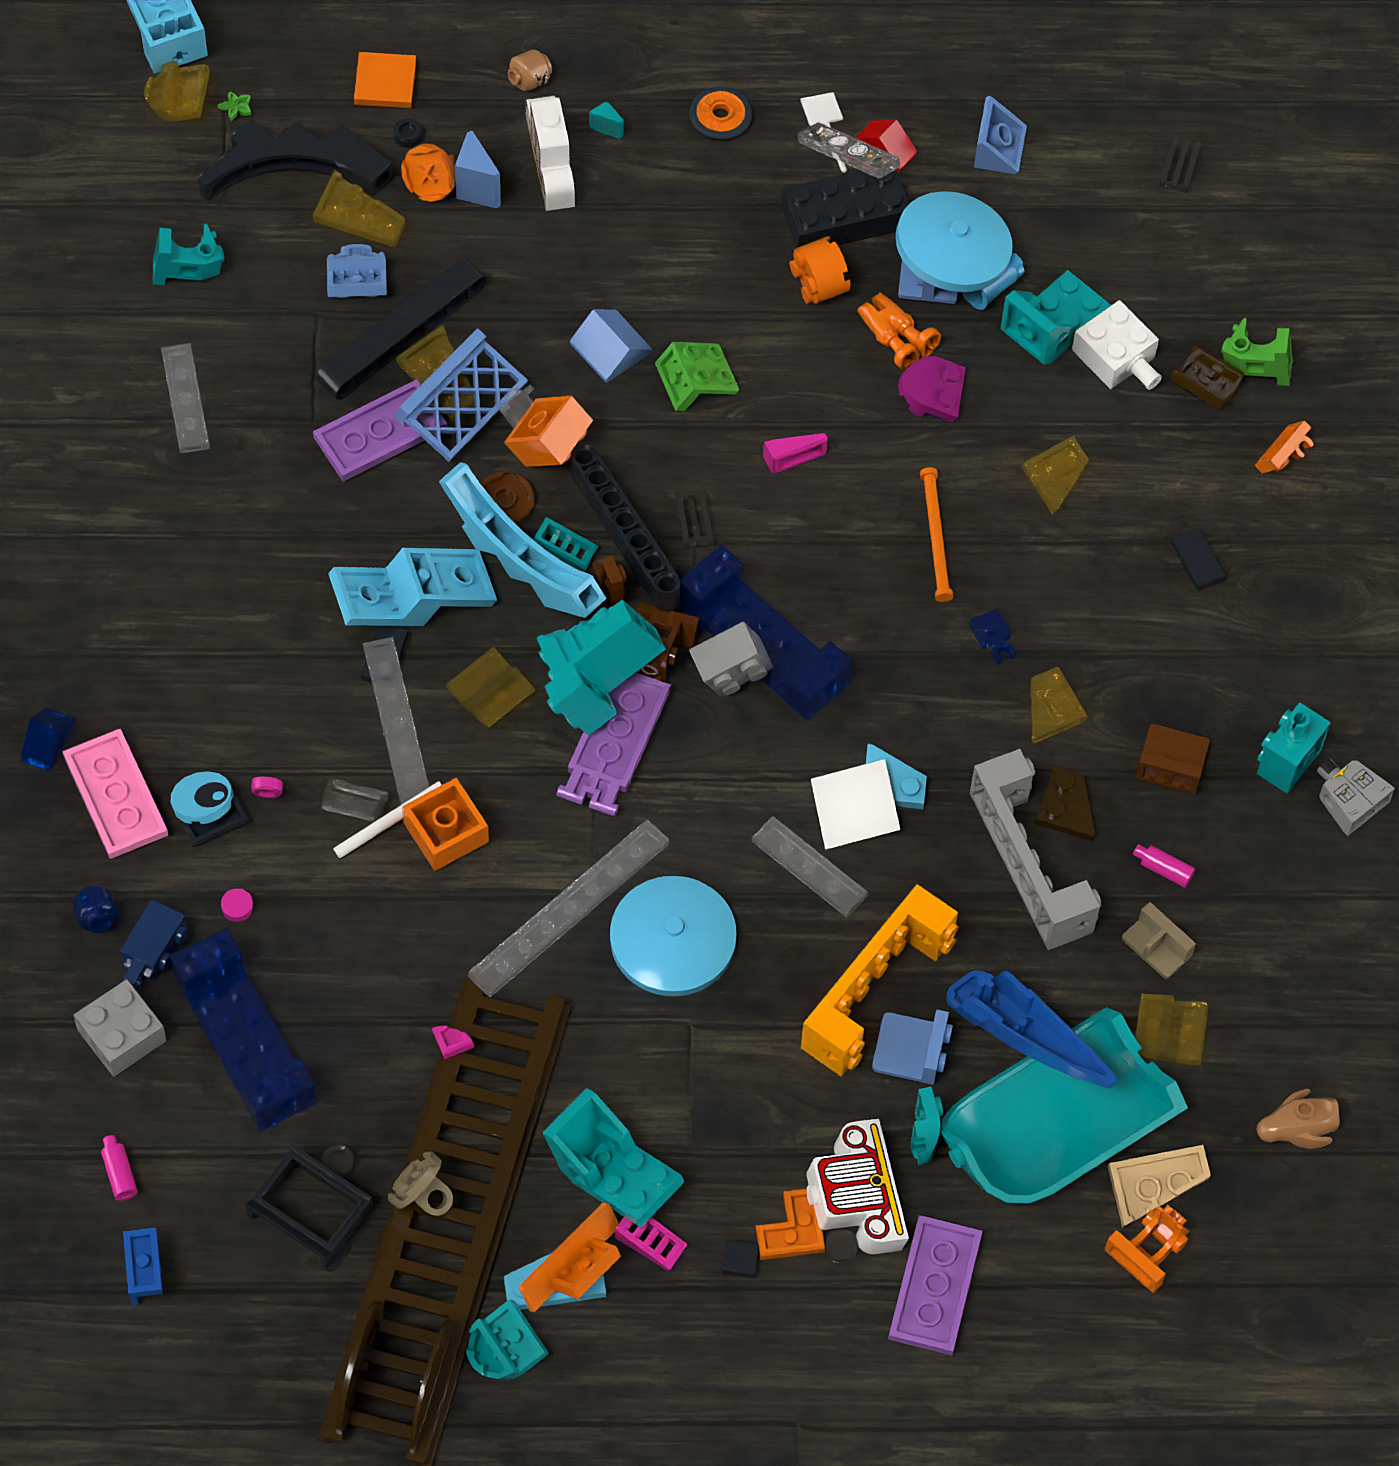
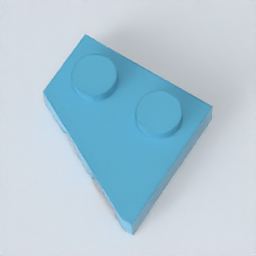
M868 744L866 764L885 759L895 806L923 809L927 776L878 747Z

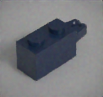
M152 899L145 908L120 950L124 968L128 969L122 980L125 981L127 979L136 991L145 978L149 980L151 978L157 979L161 970L166 971L173 958V950L177 944L182 945L188 934L184 914Z

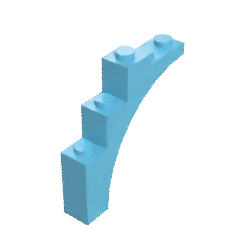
M460 462L439 481L465 524L462 528L475 549L496 555L510 578L530 583L545 607L586 618L606 599L592 575L562 562L523 532L493 501L467 464Z

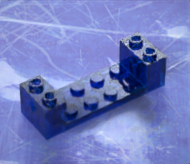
M721 544L680 579L681 600L679 606L688 615L699 618L698 624L713 637L744 621L760 637L774 667L767 671V675L761 680L805 720H809L850 683L853 660L831 640L819 650L742 581L743 562Z
M228 928L171 954L170 959L174 977L258 1131L261 1132L317 1104L314 1082L300 1057L294 1059L247 975L244 969L242 953Z

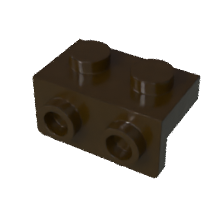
M1195 344L1187 359L1174 369L1170 380L1177 383L1182 389L1190 391L1201 398L1207 405L1219 410L1235 396L1244 377V372L1199 344Z

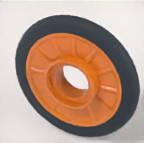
M712 87L702 91L694 98L690 106L689 116L694 128L702 135L715 140H727L739 136L748 128L752 119V108L748 99L739 91L729 87ZM717 109H725L729 114L726 117L719 118L713 112Z

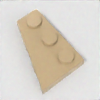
M1203 1145L1108 1164L1122 1229L1147 1215L1151 1210L1156 1209L1158 1206L1161 1207L1199 1185L1211 1176Z

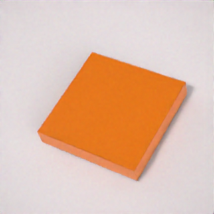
M359 52L354 105L412 108L416 55Z

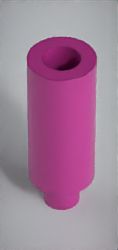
M1138 844L1133 852L1134 856L1142 860V866L1183 888L1187 887L1196 868L1152 845L1147 849Z
M115 1135L106 1136L103 1138L105 1148L101 1150V1154L115 1200L123 1201L137 1195L138 1191L124 1145L117 1143Z

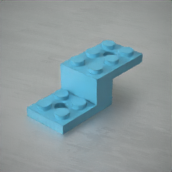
M402 548L386 568L333 567L328 573L346 625L424 626L440 606L492 607L497 601L479 549ZM456 575H457L458 577H460L461 579H464L465 582L459 580V579L456 577ZM361 592H362L366 597L370 598L371 601L365 599V598L362 596Z

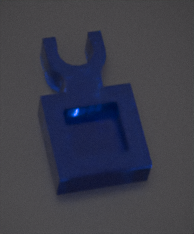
M998 609L970 619L969 626L982 650L991 646L993 650L992 657L996 665L1001 664L1002 657L999 654L1001 651L1007 652L1010 659L1015 658L1016 652L1013 646L1005 641L1010 639L1011 632Z

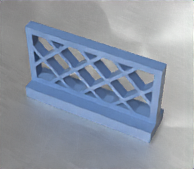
M478 328L399 407L394 416L402 425L406 422L448 462L528 381L484 340L486 336ZM482 351L492 359L493 368H477V356ZM472 362V368H467ZM460 374H473V388H458L457 377ZM478 374H493L494 388H479ZM498 374L510 375L517 383L512 388H499ZM453 382V388H448V386ZM441 393L453 394L454 408L439 407L438 396ZM458 394H474L475 408H459ZM479 394H495V406L493 408H480ZM500 394H506V395L500 400ZM421 413H434L435 427H423L416 418ZM439 413L455 414V428L440 427ZM460 414H475L476 425L473 428H461ZM440 433L456 434L457 445L451 451L441 443ZM461 434H466L465 437L461 440Z

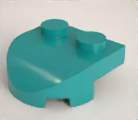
M932 1087L919 1089L914 1113L916 1121H914L910 1148L913 1157L918 1161V1165L928 1164L933 1161L941 1127L939 1116H943V1108L940 1098L934 1097Z
M510 1299L485 1319H477L469 1330L471 1335L468 1348H466V1354L472 1367L483 1376L499 1380L514 1379L523 1375L549 1354L515 1301Z

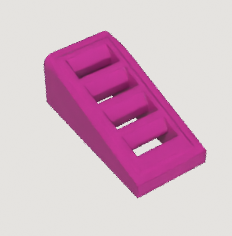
M825 433L765 441L763 443V457L771 473L775 474L825 455L828 438Z
M623 1217L615 1229V1238L670 1272L687 1248V1243L652 1217L641 1228L638 1226L632 1234L629 1232V1229L633 1222ZM648 1229L651 1232L643 1242L639 1238ZM659 1236L662 1240L654 1250L650 1246ZM670 1243L673 1245V1248L664 1258L661 1253Z

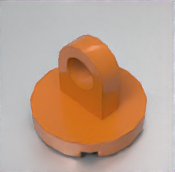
M421 144L412 148L401 165L402 178L406 187L411 193L415 192L419 196L418 198L423 201L435 202L445 198L454 189L456 183L454 155H448L443 149L433 144Z

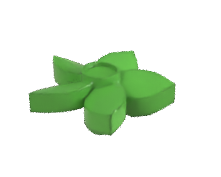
M229 92L228 101L218 104V109L229 110L228 116L230 121L238 113L243 116L251 115V110L248 105L251 96L243 94L238 97L236 94Z

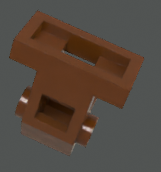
M640 602L637 613L657 629L666 650L636 673L666 683L669 664L674 666L678 656L679 648L675 647V644L693 648L699 618L675 611H661L655 606Z

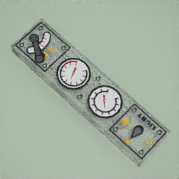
M817 122L798 133L799 143L879 179L900 167L899 157Z

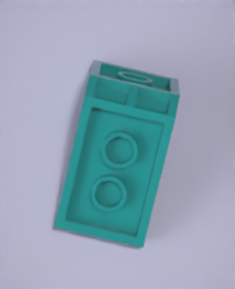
M1067 270L1037 297L1031 292L1016 290L1005 297L1001 330L1043 365L1051 364L1073 344L1075 331L1105 311L1111 304Z
M588 1088L543 1132L560 1170L573 1184L602 1203L610 1204L614 1211L640 1228L684 1183L681 1174L637 1147L629 1130L597 1094Z

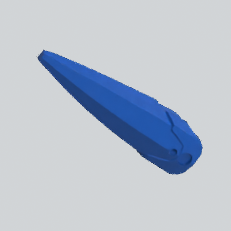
M971 971L949 987L946 995L948 1006L974 1026H980L1010 1047L1072 1077L1109 1089L1117 1083V1077L1102 1059L1031 989L1028 990L1010 972L1003 971L997 977H993L992 974L983 971Z

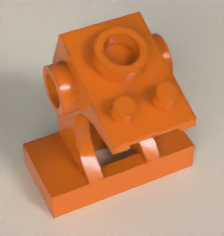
M1168 1204L1164 1209L1158 1206L1156 1209L1151 1210L1143 1219L1142 1224L1145 1228L1135 1238L1129 1241L1116 1230L1108 1238L1105 1251L1147 1289L1154 1293L1162 1285L1166 1274L1158 1265L1172 1251L1177 1254L1189 1240L1186 1237L1189 1230L1183 1226L1187 1220ZM1151 1235L1164 1245L1154 1256L1148 1254L1141 1247Z

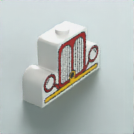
M555 96L526 100V120L546 211L575 207L574 182L569 165V140L560 99L555 98Z
M879 1119L848 1123L842 1128L834 1144L835 1155L814 1158L806 1173L809 1184L807 1186V1199L810 1205H814L818 1226L822 1230L859 1226L856 1233V1242L858 1247L868 1254L902 1251L909 1237Z

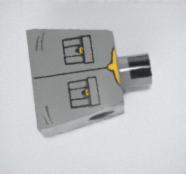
M1327 759L1317 770L1326 780L1319 795L1320 800L1347 836L1390 803L1395 790L1392 785L1356 760L1351 761L1344 768L1340 769L1331 759Z

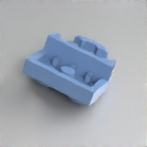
M352 244L342 246L341 252L335 256L329 254L327 257L328 297L347 298L349 296L376 297L387 295L386 259L384 253L380 252L377 254L372 252V248L369 245Z

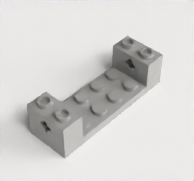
M1018 749L975 765L970 795L1047 949L1050 950L1094 933L1101 907V899L1095 889L1091 890L1087 880L1054 892L1049 877L1047 875L1043 876L1039 868V857L1034 849L1030 850L1026 842V831L1023 825L1017 823L1013 816V807L1028 802L1029 792L1032 789V777L1035 775L1031 760L1024 758L1021 750Z

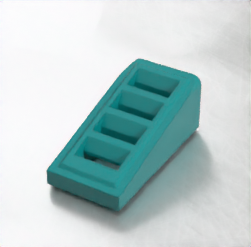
M545 517L533 538L537 544L556 558L584 572L598 548V545L548 517ZM546 534L552 536L550 541L544 539ZM557 539L563 541L560 548L555 545ZM569 544L574 545L571 553L565 551ZM580 548L586 550L582 559L576 557Z

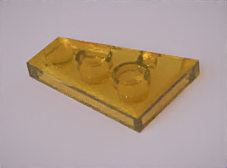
M334 170L313 213V222L392 247L396 246L405 227V218L381 201L374 200L363 193L361 187L355 183L352 185L343 179L342 174Z
M440 326L397 356V363L413 380L417 379L421 385L454 352V348L447 338L444 326ZM460 374L457 377L458 388H471L466 375ZM453 382L448 386V388H453ZM441 393L438 396V406L454 408L453 394ZM458 394L459 408L475 407L474 394ZM445 413L453 422L455 421V414Z

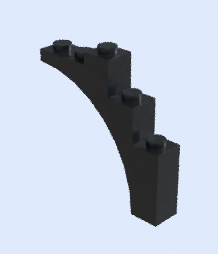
M251 119L244 126H239L231 136L233 149L227 150L211 168H206L200 174L198 183L200 195L207 201H210L225 189L249 178L285 171L314 172L341 179L357 186L374 197L393 180L392 163L343 124L339 125L335 130H330L321 141L296 121L291 127L283 129L276 139Z

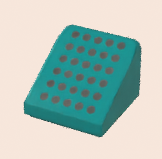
M606 101L589 112V127L595 131L621 139L624 131V119Z

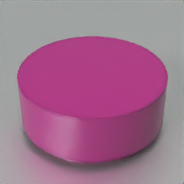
M256 777L252 779L251 792L254 795L262 798H277L282 795L283 782L272 777Z
M232 889L226 892L221 899L223 915L228 920L234 922L246 920L253 911L251 895L243 889Z

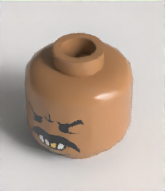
M530 50L514 56L510 61L508 78L513 85H516L522 91H529L548 82L552 73L550 60L545 54L537 50Z

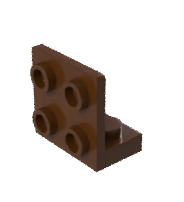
M1150 724L1135 778L1195 795L1210 740L1157 724Z

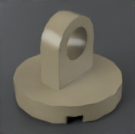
M425 1152L423 1157L426 1159L422 1162L418 1159L411 1162L396 1179L392 1188L395 1193H389L388 1200L397 1209H402L411 1202H414L423 1211L439 1216L445 1214L450 1209L453 1196L451 1190L436 1177L442 1163L441 1159L433 1152ZM434 1190H440L444 1197L442 1204L435 1208L430 1207L428 1204L429 1194Z

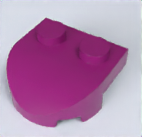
M936 356L923 357L911 364L902 373L898 383L899 395H904L910 405L908 409L916 416L922 417L925 413H929L953 422L958 418L966 367Z

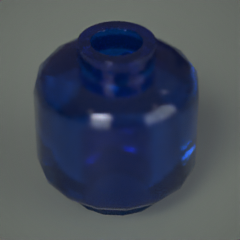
M86 887L73 900V909L77 922L82 929L88 932H105L117 919L118 910L113 895L105 887Z

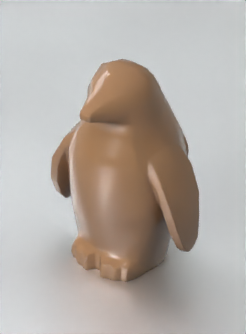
M1310 1089L1300 1090L1290 1095L1271 1115L1263 1118L1257 1124V1133L1261 1140L1268 1143L1282 1141L1307 1149L1321 1148L1330 1144L1332 1138L1320 1136L1336 1131L1340 1125L1338 1102L1330 1097L1305 1098L1311 1093Z

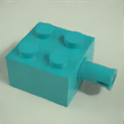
M1300 702L1293 711L1288 709L1279 721L1281 727L1276 733L1270 731L1261 745L1263 750L1257 758V761L1260 762L1257 774L1288 794L1321 752L1331 722Z

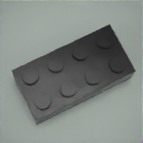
M892 163L881 168L874 167L785 187L782 192L781 208L795 248L827 236L831 237L829 243L835 241L837 245H843L896 233L900 217L909 203L896 166Z

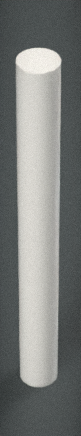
M439 781L334 847L333 850L339 859L402 820V806L441 786V783Z

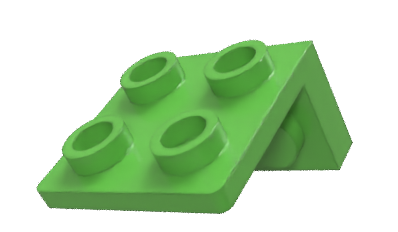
M672 342L655 362L675 411H685L700 393L735 395L739 391V387L719 344Z

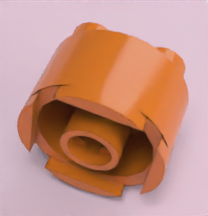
M829 236L796 248L793 252L794 260L789 262L793 276L795 278L799 277L803 286L801 293L807 304L812 302L817 304L848 292L851 287L850 280L845 281L843 273L848 271L844 257L835 241L829 243L831 238Z

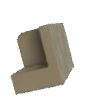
M1151 902L1141 909L1139 920L1122 935V940L1164 979H1168L1192 957L1196 945L1191 938Z

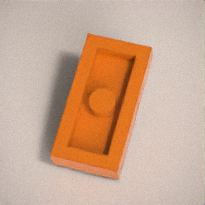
M1305 420L1290 424L1285 428L1255 464L1262 474L1274 470L1275 472L1282 470L1289 463L1288 457L1290 455L1294 459L1305 456L1300 450L1299 445L1301 444L1304 449L1313 446L1312 440L1305 436L1311 429Z

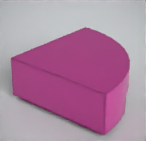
M448 1026L432 1028L444 1059L474 1048L472 1039L465 1032L448 1028Z

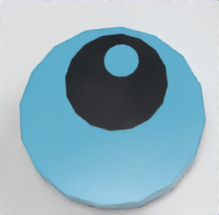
M209 771L198 772L183 778L175 785L171 793L170 803L176 817L183 822L192 824V821H199L200 824H206L221 818L229 811L233 790L227 778L221 774Z

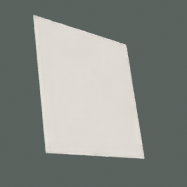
M885 759L811 779L825 849L900 830Z

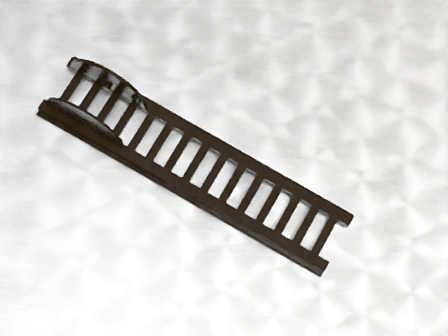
M470 975L469 979L464 978L448 1028L465 1032L471 1039L530 1053L526 1068H521L464 1052L444 1059L442 1052H440L403 1171L411 1162L417 1159L422 1162L426 1159L423 1157L425 1152H433L444 1157L494 1169L490 1185L442 1172L436 1174V1177L450 1190L484 1198L481 1214L450 1207L445 1214L436 1216L423 1211L414 1202H411L402 1209H397L392 1204L318 1436L320 1442L330 1444L332 1440L341 1443L346 1426L351 1425L410 1441L405 1460L417 1463V1466H431L471 1335L469 1330L477 1317L571 1009V1005L565 1004L564 998L548 995L544 1010L539 1011L482 996L487 979ZM482 1010L539 1025L535 1039L474 1025L477 1011ZM464 1067L521 1082L517 1097L455 1082L459 1068ZM451 1095L512 1111L508 1126L446 1111ZM441 1125L503 1140L499 1156L437 1140ZM428 1201L430 1207L433 1208L441 1205L438 1203ZM414 1212L476 1228L472 1243L468 1244L409 1228ZM407 1242L467 1258L462 1274L400 1258L404 1243ZM395 1272L458 1288L453 1304L390 1288ZM388 1302L448 1319L443 1323L439 1333L383 1319V1309L385 1303ZM376 1332L433 1347L428 1364L371 1349ZM370 1364L421 1377L420 1393L415 1394L362 1380L363 1373L368 1372ZM361 1394L415 1409L412 1426L353 1411L352 1407L356 1395Z

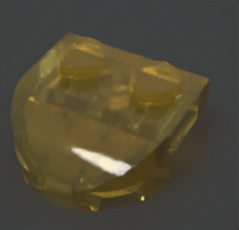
M175 61L162 65L163 71L155 78L149 77L144 88V97L158 116L172 122L201 117L210 75V69L206 64L180 68Z

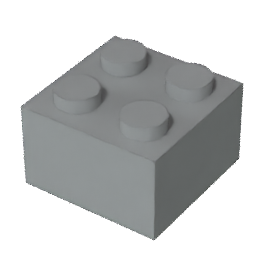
M744 621L689 649L703 682L718 695L735 693L740 689V685L749 680L757 681L767 675V671L774 668L760 637Z
M127 979L74 1014L77 1030L113 1077L166 1042L163 1025Z

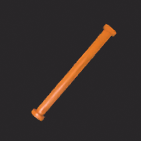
M928 467L920 471V479L924 481L937 583L935 599L938 602H947L953 599V590L949 588L936 486L938 470Z

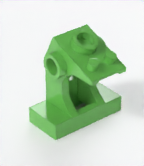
M1243 318L1239 325L1234 324L1232 329L1235 331L1231 338L1228 337L1222 346L1221 352L1224 360L1244 372V375L1277 377V385L1289 386L1293 364L1290 329L1278 328L1276 339L1266 345H1257L1251 343L1248 339V331L1246 330L1247 318Z

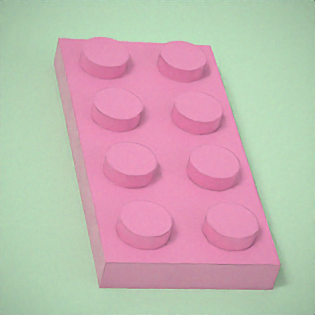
M121 729L62 751L110 859L168 836V830Z

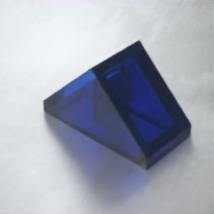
M46 707L30 718L20 758L21 762L50 772L75 722V717Z

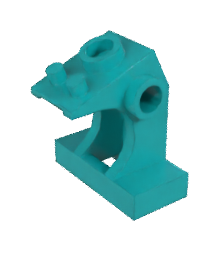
M204 224L201 243L194 248H184L174 243L171 239L170 228H159L153 257V284L165 285L166 278L204 280L219 275L221 264L224 262V253L222 247L215 243L216 232H210L208 225Z

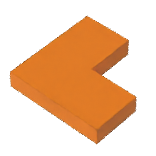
M807 1189L783 1191L787 1222L756 1226L760 1260L825 1252L823 1231L818 1226L814 1205H810L808 1202Z

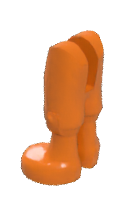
M881 292L872 298L875 308L866 302L857 309L863 321L875 334L876 340L894 350V362L902 370H906L911 364L919 360V355L922 358L930 356L941 340V334L936 328L930 327L922 332L915 329L911 315L906 314L897 304ZM898 334H901V335H902L903 337H905L910 343H906V344H905V343L899 338V335H898Z

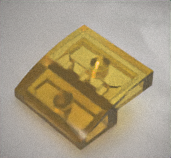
M494 647L446 685L455 698L487 728L494 725L535 691L516 667L512 669Z
M1142 994L1135 1038L1142 1047L1138 1054L1143 1057L1166 1062L1201 1065L1208 1015L1207 1003L1175 1001L1173 995Z

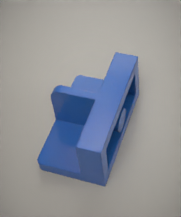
M156 1227L123 1231L128 1293L132 1306L139 1305L138 1297L163 1294L162 1269Z

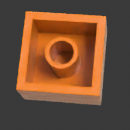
M572 396L538 398L534 400L504 443L526 467L562 465L570 458L571 451L577 442L586 436L587 428L593 420Z
M457 778L402 806L403 823L434 871L489 842L488 825Z

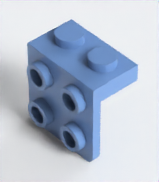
M936 1010L934 1022L890 1012L885 1013L881 1023L872 1069L877 1073L934 1085L936 1072L943 1073L947 1055L946 1053H941L942 1044H949L953 1025L947 1024L949 1012Z

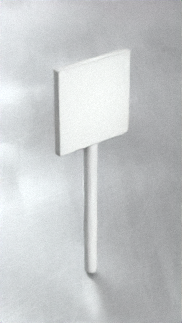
M834 93L801 98L800 101L810 127L816 126V124H824L829 138L833 137L834 134L830 130V123L843 120ZM832 147L840 169L845 173L847 168L839 147Z

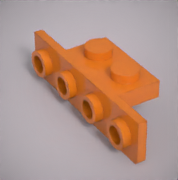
M603 1202L519 1285V1290L529 1311L535 1312L555 1291L579 1299L621 1257L616 1246L605 1242L615 1232L619 1224L610 1204Z

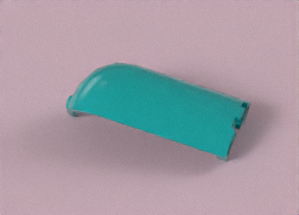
M1106 1007L1072 1028L1115 1074L1118 1080L1112 1088L1109 1089L1072 1077L1027 1056L968 1093L955 1103L942 1118L940 1133L950 1149L949 1156L957 1168L962 1167L968 1176L984 1191L1007 1203H1032L1054 1194L1186 1110L1188 1107L1176 1081L1162 1072L1153 1061L1147 1064L1140 1057L1138 1051L1142 1047L1131 1033L1121 1013Z

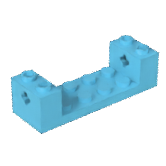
M126 0L141 31L144 54L154 74L208 56L204 27L191 0Z

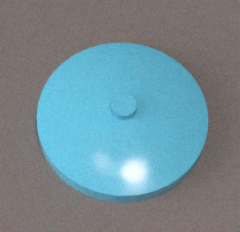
M934 192L915 199L904 209L896 228V246L906 266L925 282L948 291L972 292L992 285L1004 274L1012 255V238L1003 219L987 204L961 193Z
M664 876L648 880L636 886L621 900L612 917L610 945L618 967L635 985L658 995L683 996L707 988L716 982L727 970L736 947V924L728 904L714 889L692 878Z

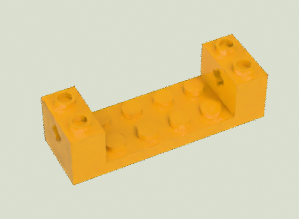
M917 884L805 1020L802 1030L801 1049L841 1077L848 1068L851 1071L854 1070L863 1057L861 1050L865 1042L862 1041L864 1028L848 1018L851 1012L850 1006L855 1000L857 1002L862 1001L869 991L870 987L868 984L874 977L879 979L888 967L886 962L892 955L898 956L907 942L934 961L937 960L941 953L948 954L956 942L954 935L959 927L956 925L958 912Z

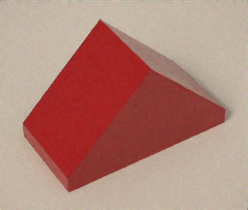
M897 119L872 120L854 139L857 144L867 145L869 152L876 157H882L881 161H885L887 165L894 163L899 173L917 155L916 148Z

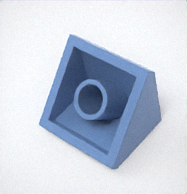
M991 96L985 99L974 168L1010 174L1019 173L1027 125Z
M473 131L467 132L455 164L456 199L493 208L500 207V173Z
M593 309L570 340V344L605 383H608L653 353V349L617 310Z

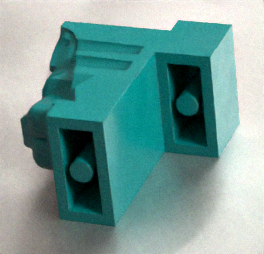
M623 600L609 609L602 607L589 621H580L578 625L573 626L568 631L565 629L557 630L547 635H539L536 638L541 648L539 655L550 668L548 675L552 681L545 685L549 695L548 705L557 715L562 713L574 729L579 727L587 735L593 733L617 714L608 693L666 650L657 629Z

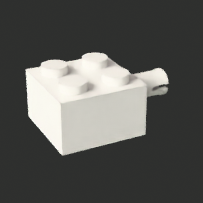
M1120 300L1075 331L1072 350L1110 389L1132 374L1148 390L1154 388L1161 381L1162 376L1148 364L1155 358L1159 339Z

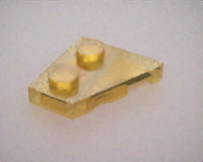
M1071 436L1024 462L1022 469L1053 514L1066 498L1089 459L1074 436Z
M1059 667L1031 678L1030 697L1032 741L1034 744L1086 721L1087 714Z

